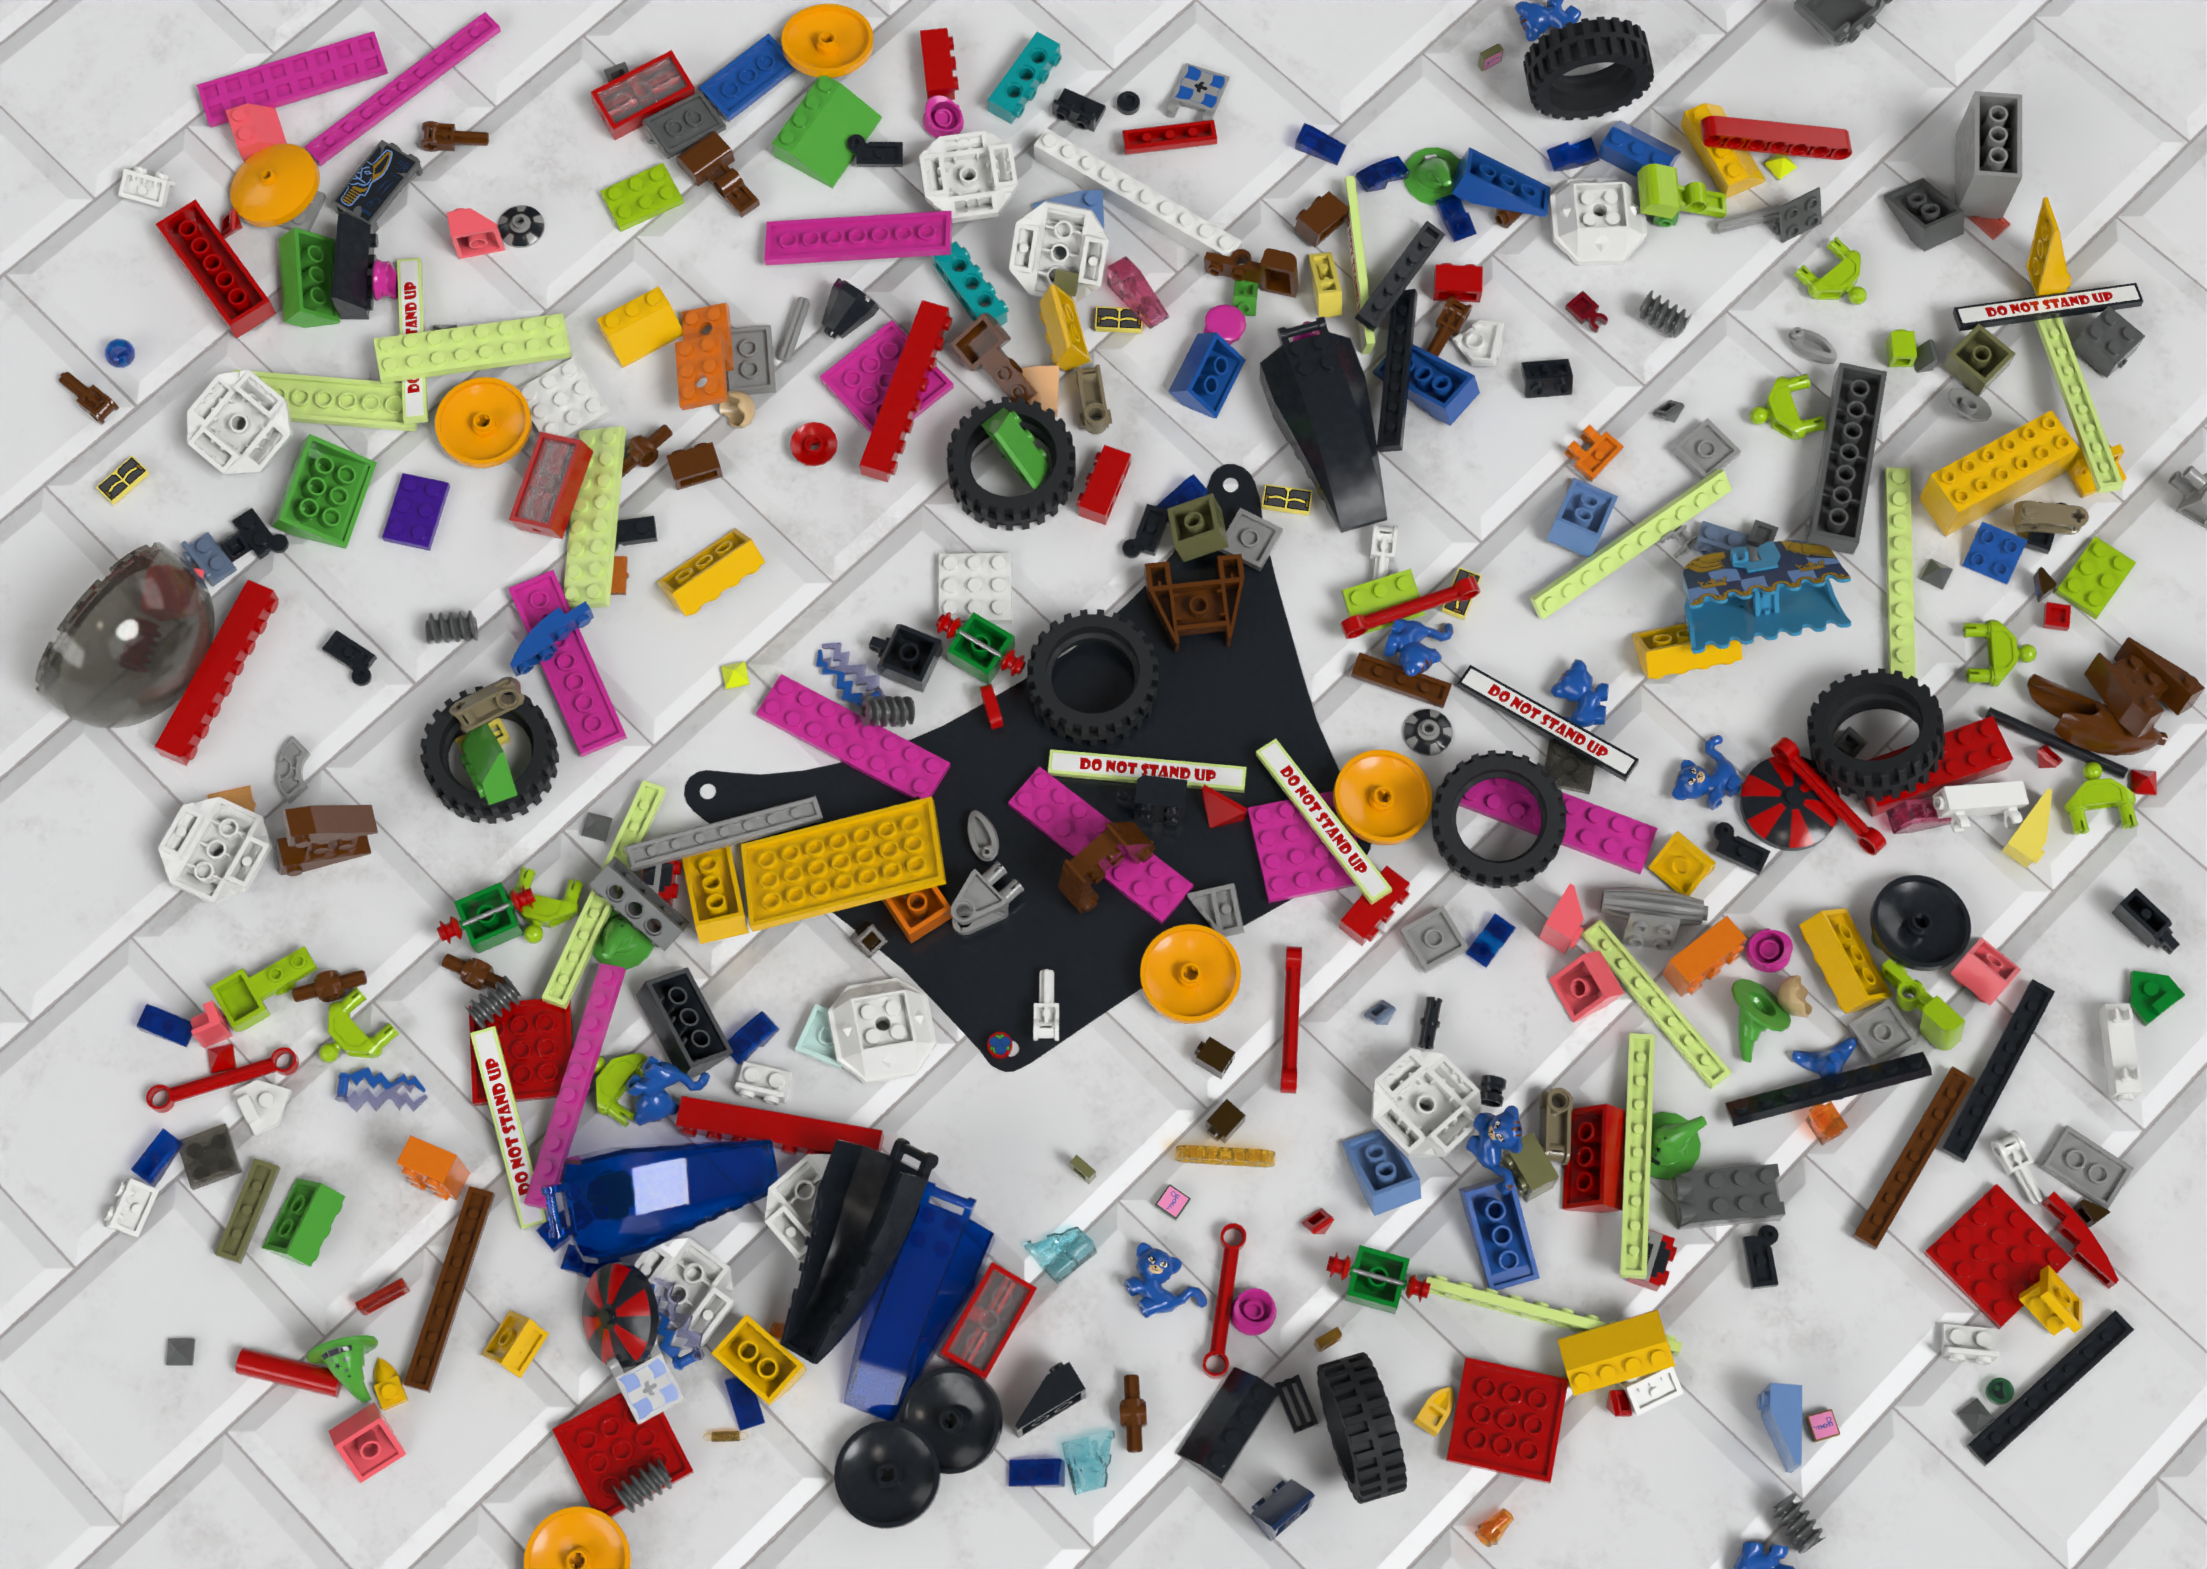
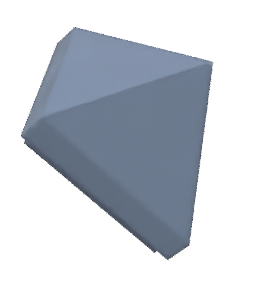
M1381 1000L1365 1012L1364 1016L1377 1025H1388L1396 1008L1388 1002Z

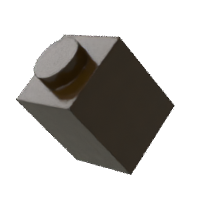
M1210 1036L1206 1043L1200 1042L1194 1053L1197 1055L1196 1064L1220 1079L1223 1078L1235 1059V1052Z
M1226 1099L1206 1121L1207 1133L1215 1141L1220 1139L1223 1143H1226L1245 1122L1246 1115Z

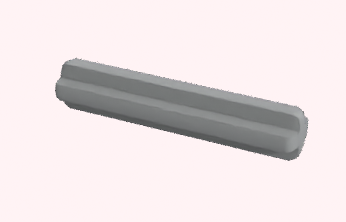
M1774 205L1716 220L1714 222L1715 230L1718 234L1779 219L1780 206Z
M799 297L796 301L778 353L781 361H791L810 306V301L807 298Z

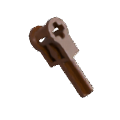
M434 121L422 123V130L424 132L423 140L420 141V147L425 151H455V144L487 146L489 144V133L456 131L455 124Z
M1451 295L1436 321L1435 327L1439 329L1426 351L1439 357L1450 336L1458 335L1469 317L1473 306L1470 304L1465 305L1455 300V297Z
M69 372L60 375L59 383L78 397L76 402L99 424L103 425L105 423L104 419L114 410L117 411L119 409L118 405L95 385L88 388Z

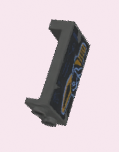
M381 140L333 199L332 204L336 213H344L371 224L374 233H376L379 229L377 225L378 219L414 174L421 176L423 173L420 160L412 154H405L396 144H389Z

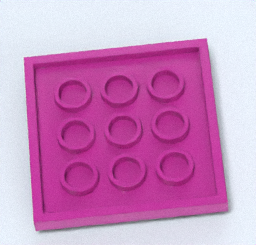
M893 320L820 376V381L870 433L873 430L908 338ZM937 366L934 372L930 371L928 375L929 385L927 391L922 392L920 396L922 400L918 413L914 412L912 420L954 388V384Z
M1333 791L1320 793L1319 795L1339 819L1334 807ZM1290 799L1248 807V816L1269 903L1356 886ZM1346 828V830L1350 833L1353 839L1357 842L1356 836Z

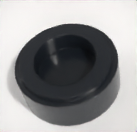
M1125 91L1118 96L1117 109L1123 115H1133L1139 110L1140 99L1136 93Z

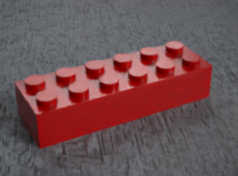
M196 199L156 223L165 242L236 339L276 314L268 297Z
M1990 716L1945 732L1943 760H1938L1939 768L1936 773L1929 772V781L1923 785L1920 782L1916 784V791L1909 794L1905 790L1900 792V798L1893 799L1892 795L1883 796V801H1875V797H1866L1864 802L1871 817L1933 796L1944 786L1964 785L2006 770L2014 759L1994 717ZM1913 744L1869 759L1868 761L1892 758L1901 754Z

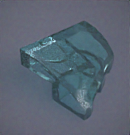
M1078 1226L1066 1229L1063 1233L1047 1235L1048 1239L1032 1244L1030 1240L1024 1243L1025 1249L1057 1284L1097 1253L1093 1240Z
M1114 1430L1061 1443L1074 1495L1106 1487L1108 1479L1107 1467L1111 1462L1112 1456L1109 1454L1111 1440L1115 1438Z

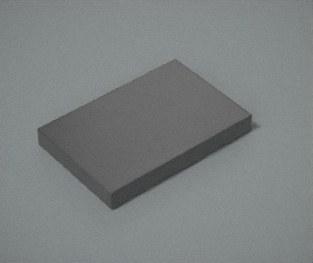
M701 91L642 121V125L667 159L687 150L713 131L718 134L726 130L725 123Z

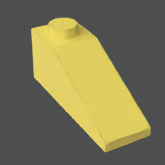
M1332 252L1309 254L1308 259L1318 316L1329 318L1342 315V290Z
M2047 788L2002 850V852L2025 868L2031 862L2037 864L2045 853L2041 849L2047 840L2052 790L2050 788Z

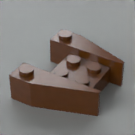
M1242 554L1217 556L1216 569L1218 579L1172 584L1169 561L1145 564L1144 576L1147 597L1174 652H1179V636L1225 631L1226 645L1230 647L1245 577Z
M2130 637L2125 640L2113 658L2116 663L2112 664L2101 653H2098L2084 673L2118 722L2136 738L2151 731L2165 710L2157 703V700H2161L2178 716L2189 710L2205 689L2197 678L2190 675L2187 671Z
M318 805L285 809L282 820L286 837L278 838L275 845L280 875L298 876L306 871L371 854L367 835L378 834L372 805Z
M1134 822L1107 823V829L1073 859L1070 861L1066 859L1064 861L1058 888L1081 914L1084 911H1091L1097 905V900L1100 898L1090 885L1092 883L1097 884L1103 880L1108 869L1112 866L1117 867L1125 860L1124 855L1128 854L1137 865L1141 861L1142 863L1147 862L1154 855L1153 851L1156 849L1154 844Z

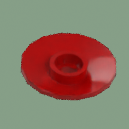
M818 422L806 423L797 428L791 436L790 442L792 455L796 460L806 466L814 467L824 465L830 461L835 455L838 446L836 434L829 426ZM814 445L819 447L817 450L810 449Z

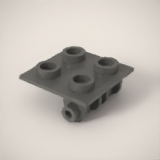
M1820 187L1779 207L1780 219L1776 220L1773 228L1775 232H1781L1782 243L1822 224Z

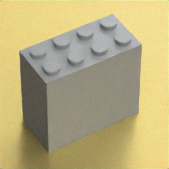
M1975 91L1956 132L1955 204L1964 211V216L2002 219L2022 179V95Z

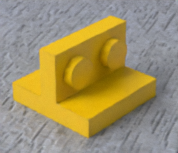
M2121 444L2113 447L2109 445L2121 479L2125 482L2127 477L2119 464V460L2125 451ZM2079 447L2067 468V472L2081 498L2097 493L2082 449Z
M1677 831L1648 868L1676 892L1691 896L1699 884L1715 869L1714 865L1716 862L1682 833Z
M2047 1265L2040 1270V1281L2020 1293L2019 1300L2053 1336L2067 1327L2075 1333L2083 1328V1301Z
M509 1310L481 1355L521 1378L549 1333L537 1326V1323L530 1318Z

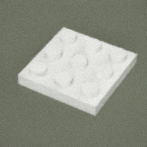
M575 357L518 388L528 403L532 423L539 434L544 432L572 438L579 434V431L586 430L612 415L611 410Z
M1011 553L939 554V617L942 614L946 615L948 612H951V619L955 620L959 617L961 624H965L974 612L993 624H1012Z

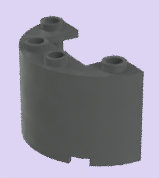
M1796 0L1794 2V9L1834 46H1841L1848 41L1853 43L1860 36V32L1864 28L1866 30L1870 29L1877 20L1875 17L1886 4L1891 3L1893 0Z

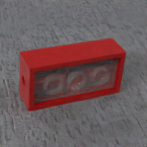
M670 50L591 91V98L594 107L614 140H617L642 127L643 119L695 94V88L673 51Z
M540 432L509 521L522 531L563 539L593 450L582 440Z
M992 1262L938 1356L956 1367L971 1370L986 1380L1037 1287Z

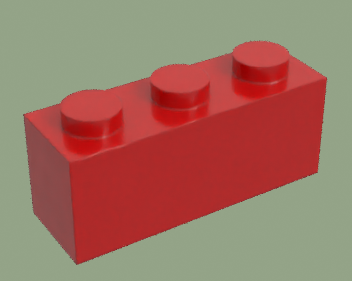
M947 28L920 30L927 100L937 95L955 100V91L959 90L958 77H953L952 72L957 70L955 56L951 57L950 51L954 50L953 36L948 37Z
M1104 445L1102 452L1096 453L1093 462L1095 466L1093 473H1088L1085 480L1086 490L1084 493L1079 494L1076 506L1079 507L1080 517L1106 525L1130 468L1131 454Z
M1387 865L1381 871V875L1391 886L1392 892L1372 905L1362 894L1340 920L1339 929L1361 946L1367 940L1369 942L1373 941L1379 933L1377 928L1382 922L1388 923L1395 913L1393 911L1398 903L1402 905L1410 895L1408 892L1410 883Z

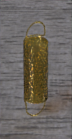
M712 1432L711 1440L712 1442L740 1441V1433L742 1432Z

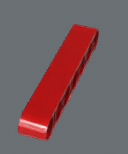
M1707 116L1700 121L1703 144L1707 147L1843 160L1852 155L1849 132L1846 129L1724 116Z

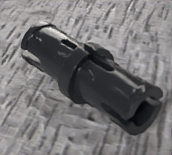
M1427 997L1424 1017L1420 1020L1422 1028L1418 1047L1423 1048L1425 1046V1049L1433 1050L1436 1030L1440 1027L1438 1019L1443 1000Z

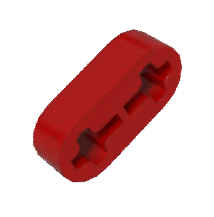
M992 684L980 686V693L991 730L1004 727Z

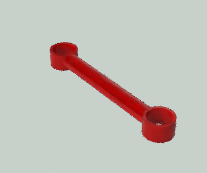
M1468 577L1458 581L1452 587L1365 616H1351L1342 621L1340 626L1345 638L1353 639L1363 635L1369 629L1456 600L1460 602L1470 600L1481 591L1475 577Z
M1781 737L1771 747L1773 756L1780 763L1789 765L1858 837L1857 841L1865 852L1874 856L1886 846L1885 837L1877 829L1868 827L1799 755L1800 751L1792 740L1787 737Z
M1287 946L1280 1092L1296 1094L1302 965V947Z
M281 1047L275 1050L269 1059L172 1088H168L165 1085H155L147 1092L146 1101L154 1111L165 1113L173 1108L175 1102L274 1072L284 1076L291 1075L299 1067V1058L290 1048ZM283 1054H291L293 1056V1063L287 1069L277 1067V1060ZM160 1091H167L169 1094L167 1103L160 1107L154 1106L153 1097Z
M1236 1223L1226 1225L1222 1229L1220 1242L1224 1248L1210 1352L1205 1355L1202 1365L1204 1373L1212 1379H1219L1225 1376L1229 1367V1360L1225 1355L1239 1250L1244 1247L1246 1242L1245 1229ZM1235 1229L1241 1233L1242 1241L1236 1246H1230L1224 1241L1223 1235L1226 1231ZM1211 1356L1222 1358L1225 1363L1224 1370L1220 1373H1211L1206 1368L1205 1363L1207 1359Z

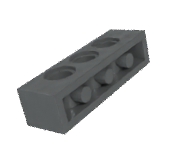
M615 856L589 884L598 896L605 898L617 913L623 914L631 921L635 929L642 931L649 937L654 946L661 948L664 952L690 923ZM615 885L620 886L623 889V892L618 891L615 888ZM634 902H638L642 909L637 908ZM653 919L660 921L661 926L655 924Z

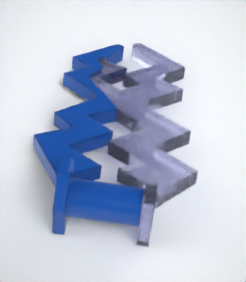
M841 642L822 644L823 649L834 650L833 661H840L839 666L831 667L832 658L823 659V652L820 649L818 650L816 666L823 667L822 675H837L836 688L844 690L841 697L842 700L860 705V707L862 705L863 693L851 694L853 681H844L845 676L850 674H857L856 686L867 685L866 691L875 690L870 696H882L885 698L880 688V676H865L866 664L848 665L850 651L841 653Z
M369 1067L352 1074L341 1072L338 1074L339 1081L335 1100L347 1103L355 1112L367 1101L377 1111L388 1099L394 1102L399 1111L407 1103L414 1112L428 1098L425 1094L413 1102L407 1092L402 1096H399L397 1090L402 1085H404L409 1093H411L414 1086L425 1093V1088L416 1076L408 1081L405 1074H403L394 1083H390L382 1072L373 1077ZM365 1078L373 1089L379 1083H382L385 1089L377 1098L369 1088L359 1097L356 1091L349 1097L347 1096L348 1085L351 1080L357 1086Z
M655 1278L654 1282L666 1287L663 1296H655L657 1305L659 1306L660 1300L668 1302L666 1309L658 1307L661 1322L657 1334L664 1336L659 1348L672 1358V1364L675 1369L682 1370L685 1366L704 1358L705 1355L700 1348L703 1333L689 1330L693 1316L676 1312L681 1296L671 1295L675 1282ZM651 1284L654 1291L655 1284ZM671 1320L681 1323L676 1337L688 1339L684 1346L692 1348L690 1353L682 1357L678 1356L682 1348L670 1346L676 1333L674 1330L666 1329Z

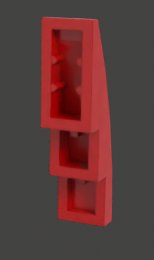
M2054 1191L2043 1201L2042 1205L2061 1221L2055 1230L2075 1246L2069 1255L2110 1289L2119 1279L2106 1253L2077 1213Z

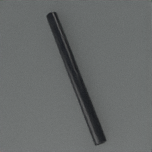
M1992 707L1989 708L1985 718L1993 716L1997 724L2085 763L2097 762L2101 765L2103 771L2121 779H2124L2128 768L2077 747L2060 737Z

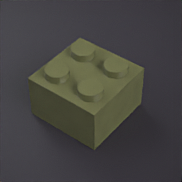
M1978 324L1948 354L1942 367L1977 396H1980L2010 365L2016 353L1982 325Z
M1213 494L1167 509L1174 547L1183 562L1229 547L1222 509Z
M1533 1132L1521 1138L1523 1144L1521 1152L1516 1154L1505 1149L1501 1156L1502 1161L1500 1162L1502 1167L1511 1170L1518 1196L1520 1198L1524 1197L1526 1202L1552 1189L1559 1178Z

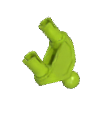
M1835 237L1828 244L1827 249L1838 257L1841 262L1823 278H1817L1805 265H1802L1794 274V277L1808 288V294L1817 300H1839L1848 293L1850 302L1854 305H1860L1867 298V292L1864 288L1855 287L1860 276L1861 255L1856 250H1850L1838 237Z
M1807 374L1788 379L1784 376L1777 377L1765 407L1756 406L1749 413V418L1755 425H1761L1769 419L1774 430L1793 440L1803 439L1806 434L1823 431L1826 428L1825 421H1821L1824 419L1822 415L1806 420L1799 418L1791 396V392L1810 388V379L1806 380L1808 378Z
M1989 619L1985 623L1964 622L1963 624L1964 638L1979 637L1987 640L1989 668L1968 667L1966 669V677H1969L1966 678L1967 683H1988L1992 687H1998L2014 668L2018 659L2024 663H2030L2036 658V648L2030 644H2024L2017 648V638L1998 620Z
M2089 762L2084 765L2083 775L2088 781L2084 782L2064 806L2065 812L2070 815L2074 835H2079V832L2082 835L2090 831L2085 811L2115 807L2119 809L2123 829H2127L2128 826L2129 829L2137 827L2139 824L2134 810L2136 802L2134 793L2112 778L2099 779L2102 776V767L2097 762Z
M521 867L516 886L510 890L509 897L512 890L517 893L521 892L523 885L526 889L531 888L536 872L529 868L526 871L525 867ZM568 879L564 897L560 900L534 894L536 902L533 903L534 908L532 909L527 905L523 908V913H521L525 921L531 924L524 930V938L527 942L536 944L542 940L543 929L541 926L551 929L571 920L578 914L579 905L577 902L584 885L582 882L576 880L573 883L574 879Z
M355 987L340 1002L334 1001L330 1005L328 1033L335 1042L322 1045L319 1050V1057L324 1062L332 1063L337 1060L339 1051L343 1049L352 1057L378 1058L383 1052L382 1048L398 1036L399 1033L389 1022L372 1038L370 1036L367 1037L350 1018V1013L363 1001L367 1000L360 990Z
M643 1053L625 1055L611 1059L607 1066L605 1059L599 1056L594 1075L599 1074L596 1078V1098L600 1114L611 1116L624 1127L630 1124L627 1119L632 1122L634 1113L620 1105L618 1100L626 1091V1084L634 1074L645 1077L642 1075L641 1068L648 1056Z

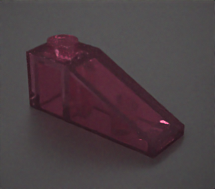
M1127 256L1107 267V286L1149 329L1169 318L1168 313L1142 272Z
M1933 798L1905 800L1886 811L1893 834L1913 833L1950 825L1952 820L1951 818L1938 819L1937 811L1933 806Z

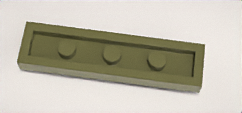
M256 1158L254 1159L215 1255L217 1257L242 1264L281 1169L279 1166Z

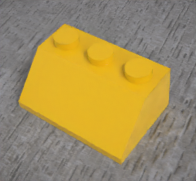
M1055 284L1050 285L1039 302L1041 308L1039 316L1042 323L1046 326L1047 332L1045 337L1053 352L1051 353V359L1055 366H1060L1062 370L1067 372L1091 360L1074 299Z
M659 286L597 319L601 334L622 368L683 336V329Z
M747 1314L711 1353L769 1406L787 1393L807 1371L802 1362L780 1345L776 1339Z

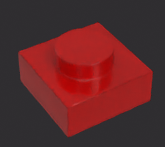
M2046 602L2044 605L2043 628L2068 631L2070 628L2071 605Z

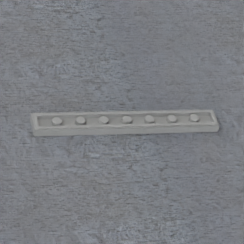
M814 796L624 846V851L630 870L633 872L822 822L823 816L817 798Z

